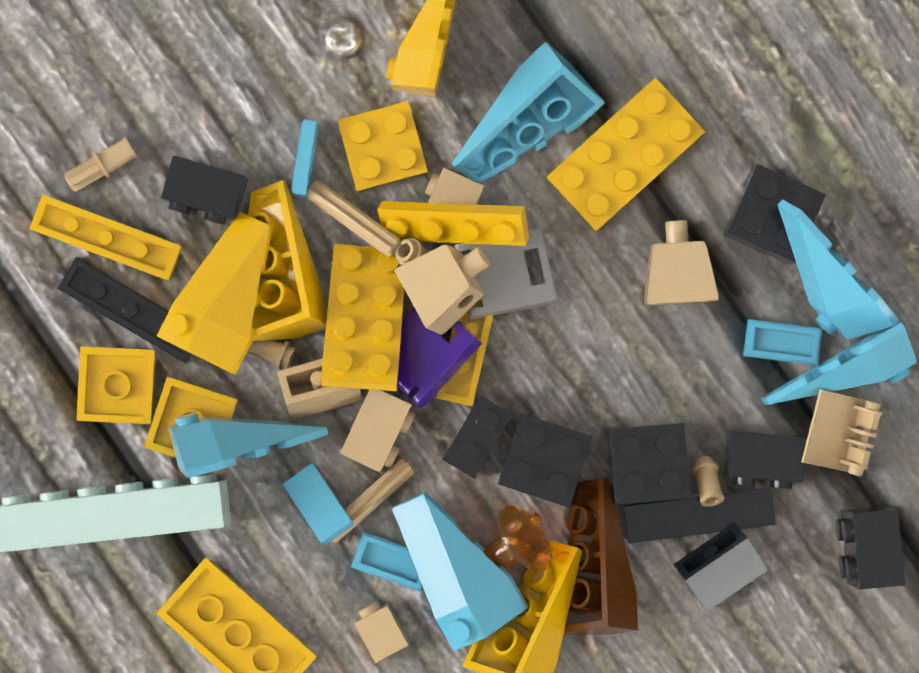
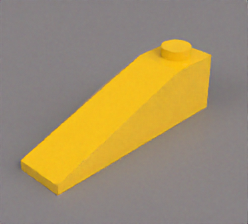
M427 0L400 45L397 58L390 57L386 79L392 80V90L436 98L456 0Z
M281 180L251 192L248 215L273 227L266 268L261 273L258 294L261 295L259 307H255L252 328L255 330L253 341L298 339L326 329L327 307L324 293L287 183Z
M239 212L173 302L157 337L236 375L253 341L255 330L252 328L255 307H259L261 296L258 294L261 273L266 268L273 227Z
M551 540L523 575L524 583L520 586L519 590L528 608L488 637L472 643L462 666L475 673H554L582 550Z

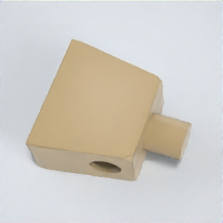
M687 220L665 222L666 243L652 244L650 246L644 298L645 306L713 302L719 300L705 241L688 242Z
M442 245L399 266L394 271L424 326L442 335L483 297L484 291L475 276L491 264L486 254L479 247L463 256L459 250L449 245Z

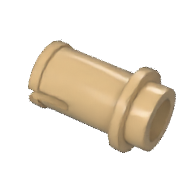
M408 238L399 242L395 249V256L399 264L403 265L432 250L423 247L418 240Z
M277 340L253 341L247 354H252L275 363L277 369L281 367L289 368L296 348L290 346V341H285V343Z
M710 456L695 459L690 469L691 476L696 479L700 502L706 507L718 505L724 500L717 476L719 465Z

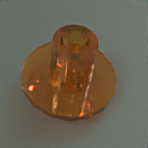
M507 505L498 513L497 520L501 535L485 545L483 553L498 567L502 565L507 571L518 563H521L533 572L545 571L551 565L553 556L547 538L538 525L542 522L541 516L537 512L530 516L526 511L517 506Z

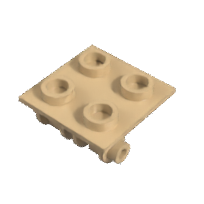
M820 389L801 462L845 471L862 477L864 470L869 468L868 462L871 452L866 451V447L874 449V445L867 442L869 436L877 437V434L870 432V430H877L880 416L883 413L879 411L881 404Z

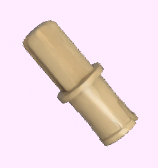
M124 137L123 140L98 154L96 151L92 152L93 157L67 171L64 176L70 188L77 192L103 176H106V178L111 177L110 172L138 156L128 139Z

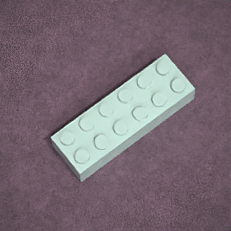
M217 473L191 477V483L180 484V477L152 481L153 488L143 489V482H132L115 485V492L106 493V486H96L78 489V496L69 497V490L42 493L40 494V500L32 501V494L2 498L3 505H0V552L223 528L231 524L227 479L217 480Z

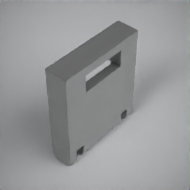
M541 228L528 231L529 240L526 246L463 243L453 246L462 254L469 253L476 247H479L486 254L491 264L475 276L484 294L476 302L481 301L482 307L467 311L469 319L554 304L557 301ZM535 252L542 284L531 286L525 255Z

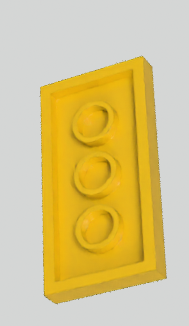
M655 77L557 166L546 179L596 232L701 137L705 131Z
M334 244L321 386L397 391L405 289L394 271L401 266L395 254L387 257L371 246Z
M205 557L156 613L222 673H303L318 656L208 557Z

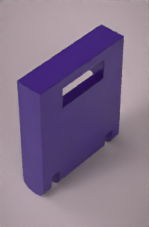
M413 307L402 319L397 386L409 398H413V402L417 407L422 408L428 404L470 358L482 342L458 320L452 326L458 334L448 343L440 334L424 326L415 307Z

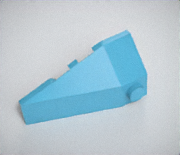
M545 42L518 67L452 164L468 179L481 183L515 164L517 156L533 147L538 151L547 146L546 140L562 131L568 134L579 128L605 102L573 66L552 46Z
M782 200L778 204V208L809 304L819 315L815 320L820 327L830 335L837 332L848 340L895 326L899 320L872 287L867 288L854 276L857 270L849 262L845 261L834 250H829L833 246L832 243L802 210Z
M900 322L893 327L872 333L820 363L818 366L813 367L761 397L762 402L769 405L818 395L820 389L833 392L883 382L888 379L893 384L911 374L908 367L917 363L904 325Z
M198 413L179 416L175 418L177 424L168 426L178 468L187 478L237 465L235 457L240 455L242 458H258L268 455L267 453L271 451V445L277 444L278 448H288L329 435L327 427L319 423L207 416L199 418Z
M426 492L392 508L435 619L453 651L488 637L528 608L511 574L502 565L498 567L483 553L485 549L477 541L473 543L457 528L458 523Z

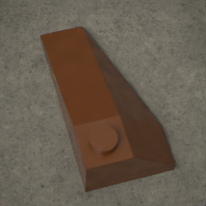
M602 477L578 482L571 502L566 527L570 532L568 545L582 550L563 635H607L638 631L637 592L608 478Z

